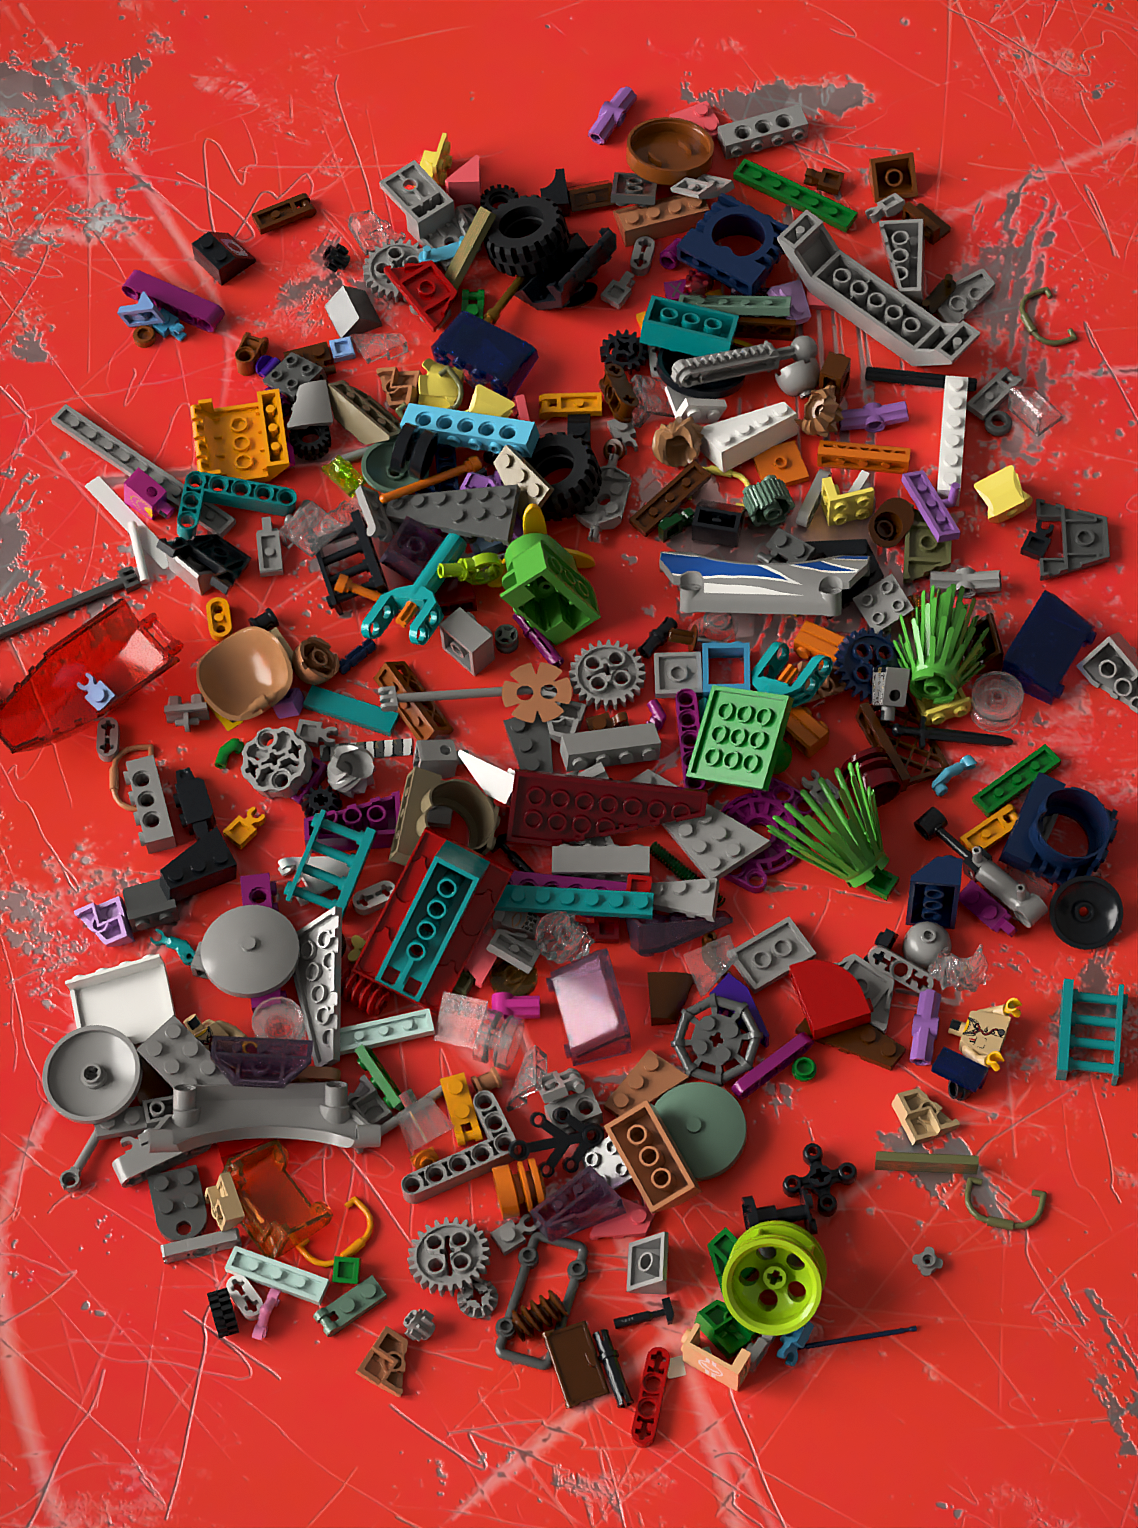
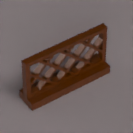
M907 693L906 705L909 709L908 714L895 709V716L905 719L903 726H906L907 721L920 726L921 715ZM869 702L859 705L855 718L871 747H882L888 753V758L892 761V768L897 771L903 783L901 792L906 791L910 785L937 777L945 768L949 767L935 740H925L930 746V751H926L916 747L919 739L918 736H914L916 738L914 745L900 741L901 736L898 739L890 737L886 733V728L892 729L895 723L880 720L877 717L875 711L881 710V706L870 705ZM897 746L911 751L909 757L906 758L898 755L896 751ZM913 752L927 757L925 763L921 764L911 760ZM932 759L939 762L941 768L934 769L926 765L928 760ZM908 765L922 770L920 775L911 777L907 771Z

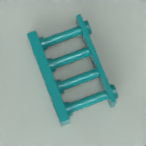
M321 809L320 814L315 813L311 826L314 829L293 881H288L283 894L287 895L285 900L291 903L294 896L329 910L334 906L341 907L343 920L377 831L367 827L365 831L361 830L358 832L325 819L328 812ZM321 828L356 841V844L359 845L357 853L350 855L317 842ZM312 851L346 863L347 867L350 868L347 877L343 876L341 878L308 865L307 863ZM303 873L338 886V889L341 890L338 900L335 898L331 900L298 887Z
M1064 979L1061 994L1056 1080L1066 1081L1068 1072L1079 1070L1112 1074L1111 1085L1116 1086L1118 1077H1123L1124 1062H1120L1123 1009H1127L1128 994H1124V985L1119 984L1116 996L1078 992V989H1073L1074 979ZM1086 1002L1116 1005L1115 1018L1076 1014L1075 1011H1072V1004ZM1075 1024L1115 1028L1114 1041L1075 1037V1034H1070L1071 1026L1075 1027ZM1080 1047L1113 1051V1063L1073 1060V1057H1069V1049Z

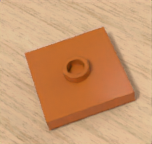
M795 440L772 446L752 458L761 481L768 475H775L777 480H783L786 487L809 481V474Z

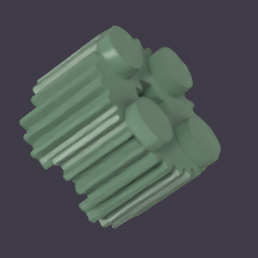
M768 475L760 483L757 482L756 485L746 486L742 491L744 495L743 504L755 527H760L762 524L764 526L768 524L771 527L781 525L787 519V513H790V510L795 508L783 480H777L775 475Z

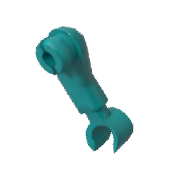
M155 929L158 934L162 935L160 941H154L150 937L151 942L156 946L165 944L166 947L176 950L182 962L190 966L195 955V951L190 944L180 938L165 936L162 930Z

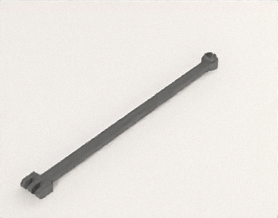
M126 567L117 571L119 576L117 579L0 627V640L122 588H125L128 594L139 589L142 585L134 573L133 567Z

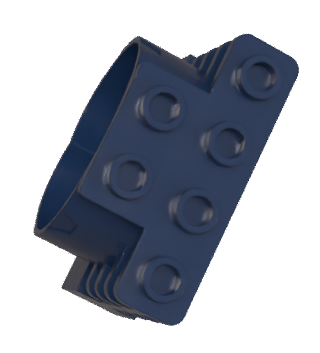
M721 193L718 196V201L711 205V210L706 211L704 218L697 222L696 228H691L677 245V260L698 271L709 274L713 280L725 284L732 290H736L746 296H754L770 275L774 264H777L781 260L782 254H785L777 241V237L789 225L782 224L774 220L770 215H765L755 210L752 206L743 204L733 196ZM743 235L752 237L763 245L750 255L737 256L732 252L731 248L718 246L715 243L728 236Z
M1039 772L1032 782L999 861L1024 873L1028 869L1034 872L1038 878L1042 876L1049 879L1048 882L1051 884L1055 882L1062 885L1067 880L1077 876H1091L1092 872L1096 873L1100 864L1105 861L1109 852L1107 847L1116 836L1117 830L1115 828L1119 820L1115 817L1118 811L1115 809L1110 811L1104 808V804L1086 790L1076 787L1064 788L1066 784ZM1058 814L1076 821L1083 828L1087 836L1088 850L1086 856H1067L1049 846L1041 835L1044 831L1043 819L1047 816Z

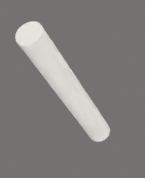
M131 521L128 523L140 581L142 584H147L150 582L137 522Z

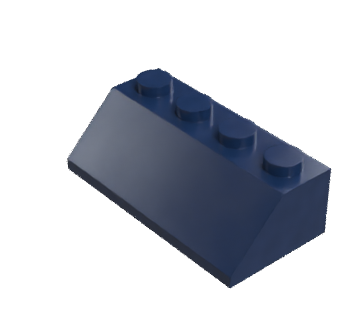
M952 855L937 856L911 876L906 925L914 926L917 923L928 921L937 923L945 929H955L961 887L962 858H956Z

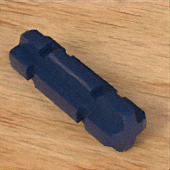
M367 638L362 642V646L358 645L345 656V659L339 660L340 666L338 671L341 674H345L350 670V667L356 666L367 657V653L371 654L376 650L375 642Z

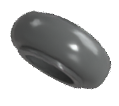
M993 411L986 416L984 426L989 434L1004 436L1012 428V419L1003 411ZM1001 421L1004 425L995 426L992 422Z

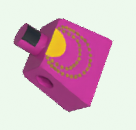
M139 467L124 482V503L148 519L154 520L159 514L165 519H169L174 513L175 508L167 503V491Z

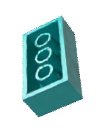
M652 295L643 320L639 343L690 354L695 357L729 351L735 339L739 316Z

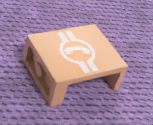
M695 1323L692 1330L689 1328L686 1330L681 1340L683 1343L681 1348L683 1362L738 1391L750 1371L751 1352L742 1348L733 1364H728L698 1347L701 1325Z

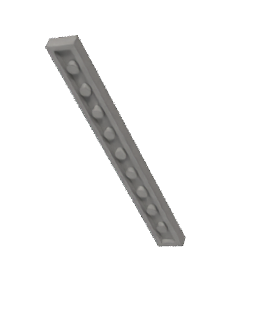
M67 404L51 418L53 425L129 477L138 467L167 491V503L179 510L184 488L182 482ZM203 502L199 524L211 533L223 538L236 525L235 518L213 503ZM187 504V506H189V507H195V506H196V505H194V504Z

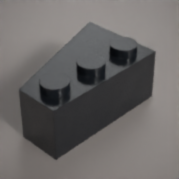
M217 826L160 870V887L167 900L174 899L177 902L236 879L237 863Z

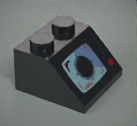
M207 232L191 243L194 259L221 286L256 262V259L229 233Z

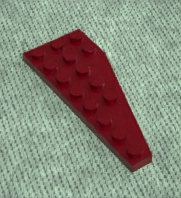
M515 769L506 841L559 846L572 841L579 842L587 838L604 837L638 830V828L658 826L666 822H678L703 817L706 812L708 790Z

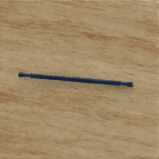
M911 1326L909 1328L805 1344L804 1348L810 1349L901 1334L908 1331L913 1332L917 1331L916 1326Z

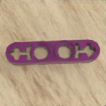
M806 1032L798 1034L736 1081L731 1091L739 1100L745 1099L805 1054L814 1044L813 1039Z

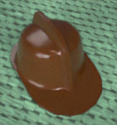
M894 497L885 501L872 516L868 524V532L872 542L884 548L894 547L898 544L914 522L912 506L902 498Z

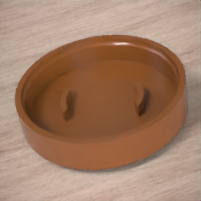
M672 117L654 118L638 124L631 130L627 138L626 160L631 170L641 178L657 184L675 185L685 177L697 179L709 172L713 162L714 143L705 129L691 121Z

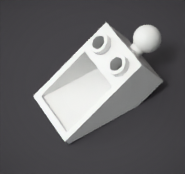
M459 750V757L484 793L510 806L514 770L508 768L506 772Z

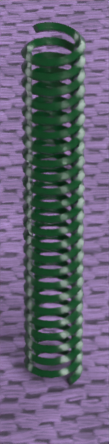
M657 841L650 846V854L660 863H663L666 868H669L674 875L680 877L681 880L700 879V877H697V874L691 872V869L688 870L686 865H683L682 862L680 863V860L674 858V855L671 856L669 851H666L665 848L663 849V846L657 844ZM718 893L717 904H718V903L722 900V898H723L722 895L720 896V893ZM723 898V901L717 906V908H719L725 902L726 898Z

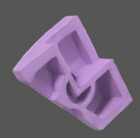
M120 896L99 905L93 902L74 910V914L107 947L135 942L125 904Z

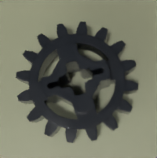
M617 330L616 336L608 334V340L603 339V346L600 347L601 362H604L605 366L610 363L617 364L624 371H628L629 375H632L633 369L639 372L640 365H646L648 345L639 343L640 337L637 338V332H633L630 335L628 330H625L624 334Z

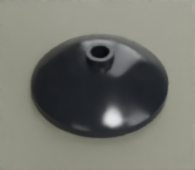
M1077 876L1064 882L1055 891L1050 901L1049 919L1055 934L1064 943L1078 949H1095L1107 944L1119 931L1123 920V905L1119 894L1107 881L1095 876ZM1081 907H1086L1087 914L1084 916L1079 914Z

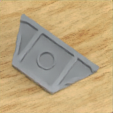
M855 953L845 957L839 963H834L846 969L858 981L865 998H870L874 1012L871 1013V1022L869 1024L885 1034L895 980L872 967Z

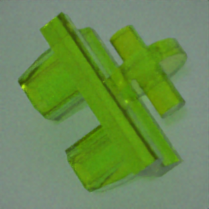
M337 455L331 463L322 467V471L349 497L356 495L355 490L360 485L366 484L364 477L352 467L349 461L344 460L340 455Z

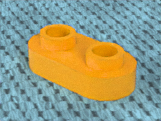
M221 597L212 598L206 605L209 632L212 639L221 642L233 634L230 607L226 599Z

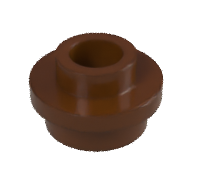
M610 439L604 445L603 454L609 460V455L612 453L614 446V453L619 456V461L625 455V446L618 439Z

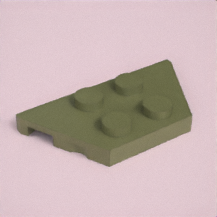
M911 503L909 504L914 511V522L905 534L903 584L929 576L931 571L940 572L951 566L952 540L937 542L921 513L914 509V505Z

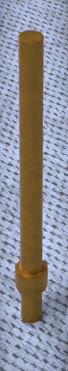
M526 275V277L517 276L496 305L490 308L484 315L485 319L477 328L479 333L484 334L491 324L497 322L501 311L529 275Z

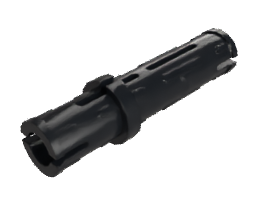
M603 1329L601 1332L604 1341L601 1340L599 1331L592 1335L600 1354L598 1359L604 1365L617 1407L625 1408L622 1397L625 1398L627 1406L632 1405L634 1401L617 1359L619 1357L618 1351L613 1348L608 1329Z

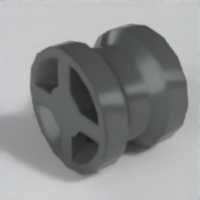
M504 624L496 629L495 645L498 651L510 654L518 648V632L514 626Z

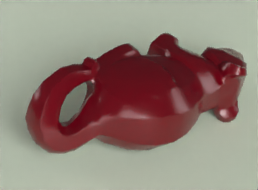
M690 270L689 275L686 276L683 294L706 298L705 293L713 289L714 280L705 272Z

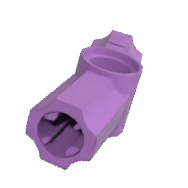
M627 86L620 88L610 102L605 101L603 103L598 119L588 132V137L593 142L599 145L605 144L615 127L622 125L627 111L637 98L633 89Z
M906 401L887 405L872 402L860 409L842 410L841 413L844 419L839 421L841 431L865 429L871 433L880 432L886 425L909 421Z
M926 989L925 991H920L917 1014H914L910 1062L919 1066L931 1065L934 1041L937 1040L941 994L935 990Z

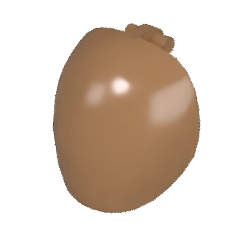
M251 626L235 632L209 649L197 664L196 680L202 696L215 712L231 721H243L266 712L287 694L292 684L293 670L289 657L278 638L263 628Z

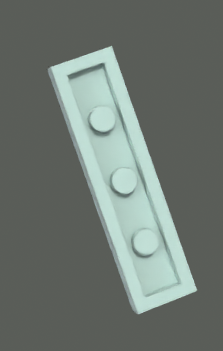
M430 1009L340 1028V1055L354 1053V1050L361 1044L372 1049L434 1035L435 1030Z
M234 1246L225 1266V1271L228 1273L242 1275L247 1280L281 1290L283 1293L319 1306L330 1284L327 1278L238 1246Z

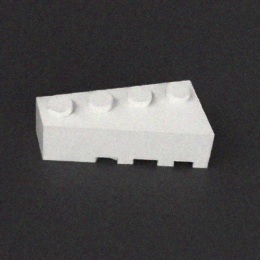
M780 402L706 425L700 432L704 435L701 439L700 451L724 473L761 454L772 446L778 445L799 434L798 424L794 420L797 419V413L785 402Z

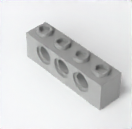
M800 104L718 126V142L725 159L737 158L744 154L759 152L763 149L800 141L808 137V121Z
M154 755L126 761L128 771H124L123 774L126 785H131L132 791L128 792L131 805H136L137 811L133 812L136 826L141 825L142 832L138 833L141 846H146L149 854L177 847ZM142 783H148L145 786H139ZM153 803L151 806L145 807L146 804ZM158 823L155 827H149L151 824Z

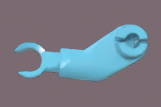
M970 755L964 756L960 762L945 768L932 782V790L939 797L945 795L948 792L946 784L950 779L959 775L963 770L975 768L974 764H977V762Z

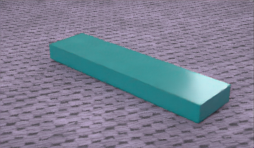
M314 685L311 686L303 703V708L390 737L399 720V713L383 712L381 707Z

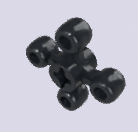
M810 1143L803 1150V1160L810 1167L809 1173L804 1177L796 1175L787 1176L783 1181V1192L792 1198L799 1196V1187L807 1188L818 1196L817 1210L819 1214L824 1217H830L837 1210V1201L830 1193L831 1186L835 1183L853 1184L857 1178V1169L852 1163L845 1162L837 1169L830 1170L827 1166L822 1165L823 1151L818 1144Z

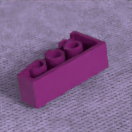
M400 791L392 792L390 796L380 798V796L372 798L370 802L356 805V803L348 805L343 810L328 811L325 819L358 832L361 830L365 831L367 827L376 830L377 834L371 849L392 847L401 806ZM314 816L304 818V840L306 846L314 829L311 826ZM321 828L317 838V842L340 851L358 850L359 848L356 841Z

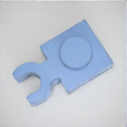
M86 673L85 676L88 677L89 683L84 686L78 682L77 686L84 692H88L84 698L98 712L104 714L118 699V696L103 681L100 680L97 683L94 676Z

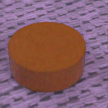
M148 325L137 327L133 332L135 344L141 348L152 346L156 341L154 329Z

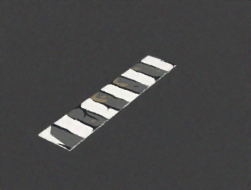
M412 738L336 744L334 747L320 745V761L322 762L331 760L332 756L335 755L336 747L349 744L364 745V749L368 750L373 758L413 755Z

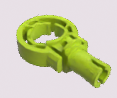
M492 552L481 553L472 558H460L457 563H439L437 568L439 578L457 577L459 581H467L473 585L489 583L497 579L504 570L500 556ZM485 566H490L489 568L485 569V572L480 570Z

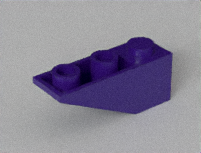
M728 973L709 993V996L711 993H716L717 996L740 1003L746 1002L760 1032H763V1038L760 1043L767 1048L769 1046V1033L748 987ZM719 1007L720 1015L723 1014L731 1018L735 1012ZM741 1018L737 1022L739 1029L749 1033L745 1022Z

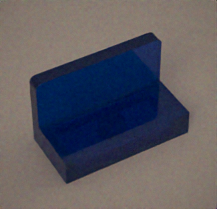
M943 1047L932 1065L931 1071L972 1092H976L978 1088L982 1089L985 1084L989 1068Z

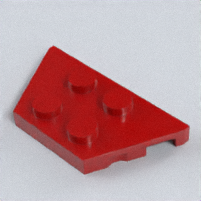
M432 260L422 261L417 264L406 263L404 267L391 268V265L384 267V273L431 331L433 333L436 332L458 297V291Z

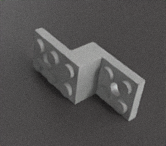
M415 160L379 182L380 188L405 213L407 230L422 247L428 245L432 249L446 246L449 242H458L460 236H464L455 217L454 201ZM407 185L416 186L411 190L405 188ZM453 258L437 263L447 271Z

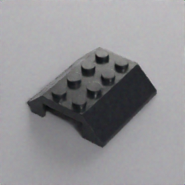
M609 227L601 228L599 233L602 237L598 240V243L592 246H587L578 233L570 234V244L563 258H559V262L555 266L551 265L549 270L545 272L540 271L537 272V275L533 276L530 274L514 296L537 310L564 308L570 303V298L584 288V283L598 273L597 269L611 260V255L617 249L616 234Z

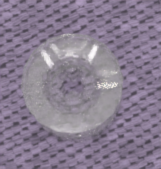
M271 997L261 1002L255 1009L252 1016V1029L259 1050L263 1055L272 1060L284 1061L297 1056L304 1049L307 1041V1032L304 1016L298 1004L285 997Z

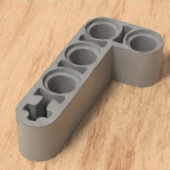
M145 1144L115 1159L112 1167L121 1186L128 1188L147 1180V1176L162 1173L206 1152L211 1148L212 1144L184 1152L149 1153V1146Z

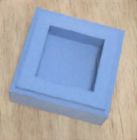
M351 336L329 341L334 363L356 358Z

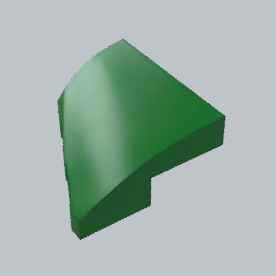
M715 1300L698 1311L694 1324L698 1323L701 1325L700 1330L728 1360L760 1335L741 1325L731 1315L726 1304L719 1300Z

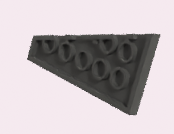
M518 484L411 494L388 502L386 515L389 521L408 525L419 524L431 530L432 528H438L442 532L454 533L469 538L481 537L488 542L495 540L509 546L512 541L521 489Z

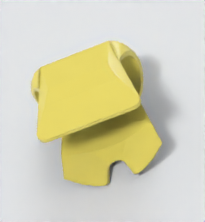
M430 358L426 359L422 366L427 370V374L419 376L420 395L418 404L447 409L456 402L458 387L448 372L442 377L438 374L445 365L437 363ZM453 367V371L457 374V376L463 384V369L459 367Z
M478 384L469 409L465 410V412L509 418L515 403Z
M1012 465L974 484L978 495L988 506V520L992 523H1001L1028 509L1033 501V498L1022 490L1018 473L1015 472Z

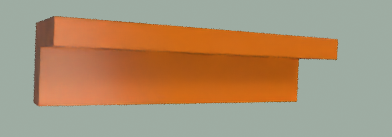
M820 440L817 466L903 474L908 473L911 448Z

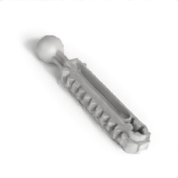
M804 335L795 338L790 346L777 349L774 348L771 342L769 343L766 340L763 344L689 359H680L672 366L671 378L679 387H691L763 371L769 373L773 369H778L780 360L793 358L796 362L804 360L805 364L811 362L809 358L816 357L818 346L814 339Z

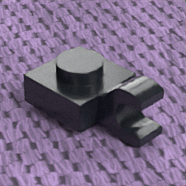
M886 928L885 932L881 931L877 936L875 945H882L891 950L899 935ZM881 951L879 954H873L877 963L880 960L884 961V952ZM867 954L863 960L869 963Z

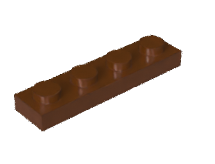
M694 460L629 519V523L644 537H647L658 527L662 519L670 516L709 481L711 474Z

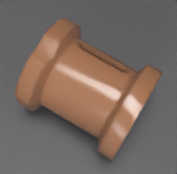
M495 1067L490 1068L489 1072L481 1076L471 1077L472 1084L477 1093L483 1090L490 1091L496 1087L499 1089L503 1087L502 1080Z

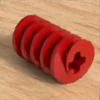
M348 968L341 975V997L343 996L346 1002L351 1001L354 1007L359 1006V1010L367 1012V1015L370 1017L379 1015L387 1006L391 992L388 991L382 996L383 987L380 986L374 991L375 982L372 981L366 986L367 978L362 977L358 980L359 974L354 972L350 975L351 970Z

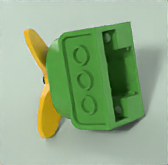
M532 503L524 511V535L510 543L506 549L505 558L501 560L504 567L503 573L497 579L487 584L490 587L503 586L506 591L500 594L501 598L513 608L518 616L524 617L531 628H536L557 646L601 618L594 589L590 582L577 570V568L594 567L595 561L588 554L563 548L555 539L548 536L542 510L538 505Z

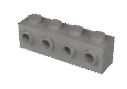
M654 723L562 734L560 754L567 772L584 770L600 762L603 767L659 760L661 741Z
M561 844L559 846H552V875L627 882L628 874L650 876V846L634 844L632 846H619L617 844L607 846H595L593 844L571 846L569 844Z

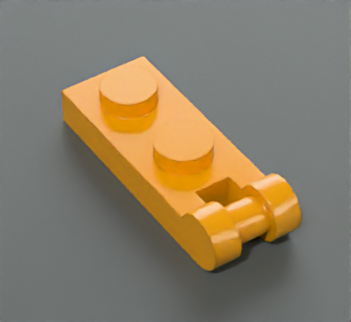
M602 392L541 394L539 396V405H541L539 418L549 420L552 417H568V414L602 416Z
M1012 804L1006 805L961 836L959 842L971 853L975 846H981L985 851L989 850L1010 835L1018 817L1016 808ZM1009 818L1011 822L1007 823L1004 819Z
M464 1072L441 1078L440 1083L458 1147L466 1145V1142L475 1140V1142L483 1140ZM470 1124L472 1130L463 1132L461 1126Z

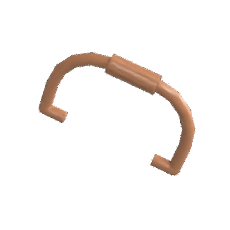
M153 744L133 745L124 748L118 752L113 759L112 767L109 768V790L112 792L115 802L127 811L136 812L137 807L123 802L118 795V762L124 755L133 751L148 750V756L154 755ZM150 802L149 805H146L145 807L151 806L153 803Z

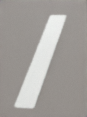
M99 476L85 485L87 490L128 533V523L131 521L137 522L142 548L162 569H166L169 566L166 553L156 547L159 539Z

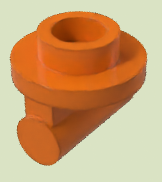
M433 1147L421 1150L419 1153L409 1157L412 1165L417 1170L439 1161V1157Z

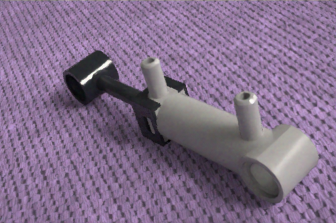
M931 807L914 822L915 829L924 839L930 841L938 836L964 859L962 862L964 874L977 883L979 881L1014 912L1023 925L1030 928L1048 912L1047 905L1039 896L1034 893L1030 894L1026 890L1025 885L1017 883L992 861V856L981 846L973 847L971 853L944 829L948 822L938 809Z

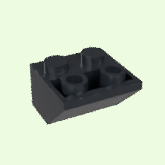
M701 499L696 506L692 522V540L737 547L746 508L744 506Z

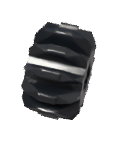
M319 785L318 790L310 787V794H304V802L301 804L305 818L314 816L315 813L320 814L321 809L327 812L331 810L339 811L343 806L342 800L339 799V793L332 791L330 785L326 789Z

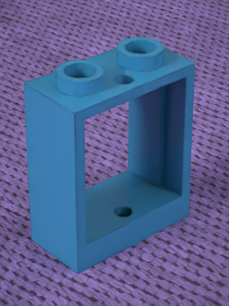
M716 641L702 643L703 698H709L712 685L750 690V643H743L741 641L732 643H719ZM708 658H744V684H709Z

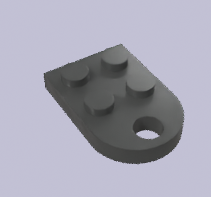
M197 1165L147 1176L156 1223L161 1235L170 1242L201 1236L207 1227L208 1214ZM181 1225L191 1226V1231L188 1234H178L177 1231Z

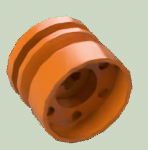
M534 1158L527 1159L529 1171L526 1172L522 1161L517 1162V1174H512L508 1164L491 1168L503 1220L520 1216V1204L525 1203L529 1213H534L532 1201L535 1200L539 1211L546 1210L545 1184L542 1173L536 1165Z

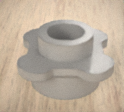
M926 1247L924 1252L915 1254L912 1258L913 1264L917 1265L918 1270L923 1276H930L936 1269H940L943 1266V1260L935 1255V1250L932 1247Z

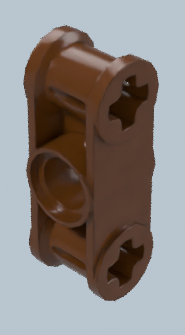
M607 364L604 369L605 375L599 381V388L613 413V417L621 423H629L633 418L632 412L638 406L639 400L623 368L617 364Z

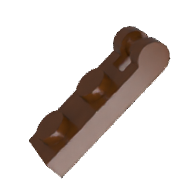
M302 193L253 213L252 219L262 235L304 217L311 218L317 211L314 205L310 204L309 196L306 193Z

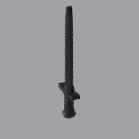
M925 716L921 717L919 728L905 727L899 723H895L892 727L894 737L902 735L918 736L920 750L924 749L926 745L925 740L989 746H1008L1013 743L1012 739L998 735L926 727Z

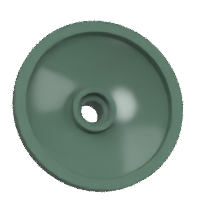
M397 439L376 442L366 450L361 461V471L366 482L372 488L384 494L420 481L410 477L408 470L401 474L390 469L391 456Z

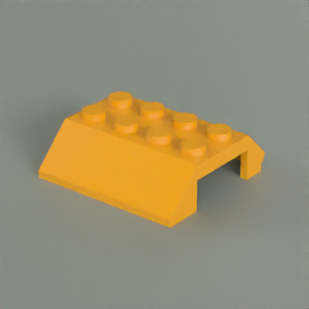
M279 388L258 391V402L214 408L212 398L198 400V405L190 406L191 418L194 421L192 427L194 439L196 440L194 443L196 458H198V471L262 483L271 481L290 466Z

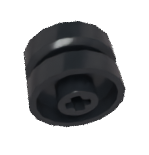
M408 422L405 423L394 445L390 469L401 474L408 470L410 477L418 480L424 479L435 456L439 438L438 433L425 429L420 434L419 426Z

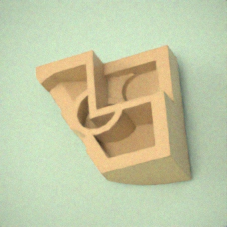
M919 1088L897 1093L891 1104L913 1146L943 1136L960 1126L956 1118L953 1121L941 1112L942 1107L938 1103L932 1102L927 1094Z
M230 1171L220 1173L217 1184L206 1188L204 1201L205 1204L211 1203V1214L216 1219L221 1232H224L238 1225L244 1219L245 1214Z

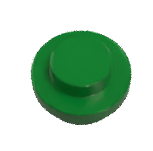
M801 1057L792 1064V1074L797 1080L807 1082L815 1077L817 1067L812 1059Z

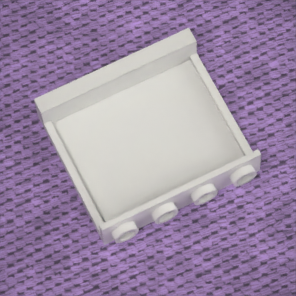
M149 954L136 961H125L112 968H100L94 973L76 975L72 979L65 981V985L70 990L77 1029L90 1025L114 1028L123 1033L136 1049L173 1015L176 1016L166 964L160 954Z

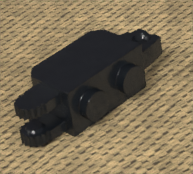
M188 767L176 771L177 784H175L177 793L173 794L176 808L181 807L183 811L182 814H179L182 827H188L189 834H195L198 841L210 829L214 828L216 820L204 780L198 777L195 778Z

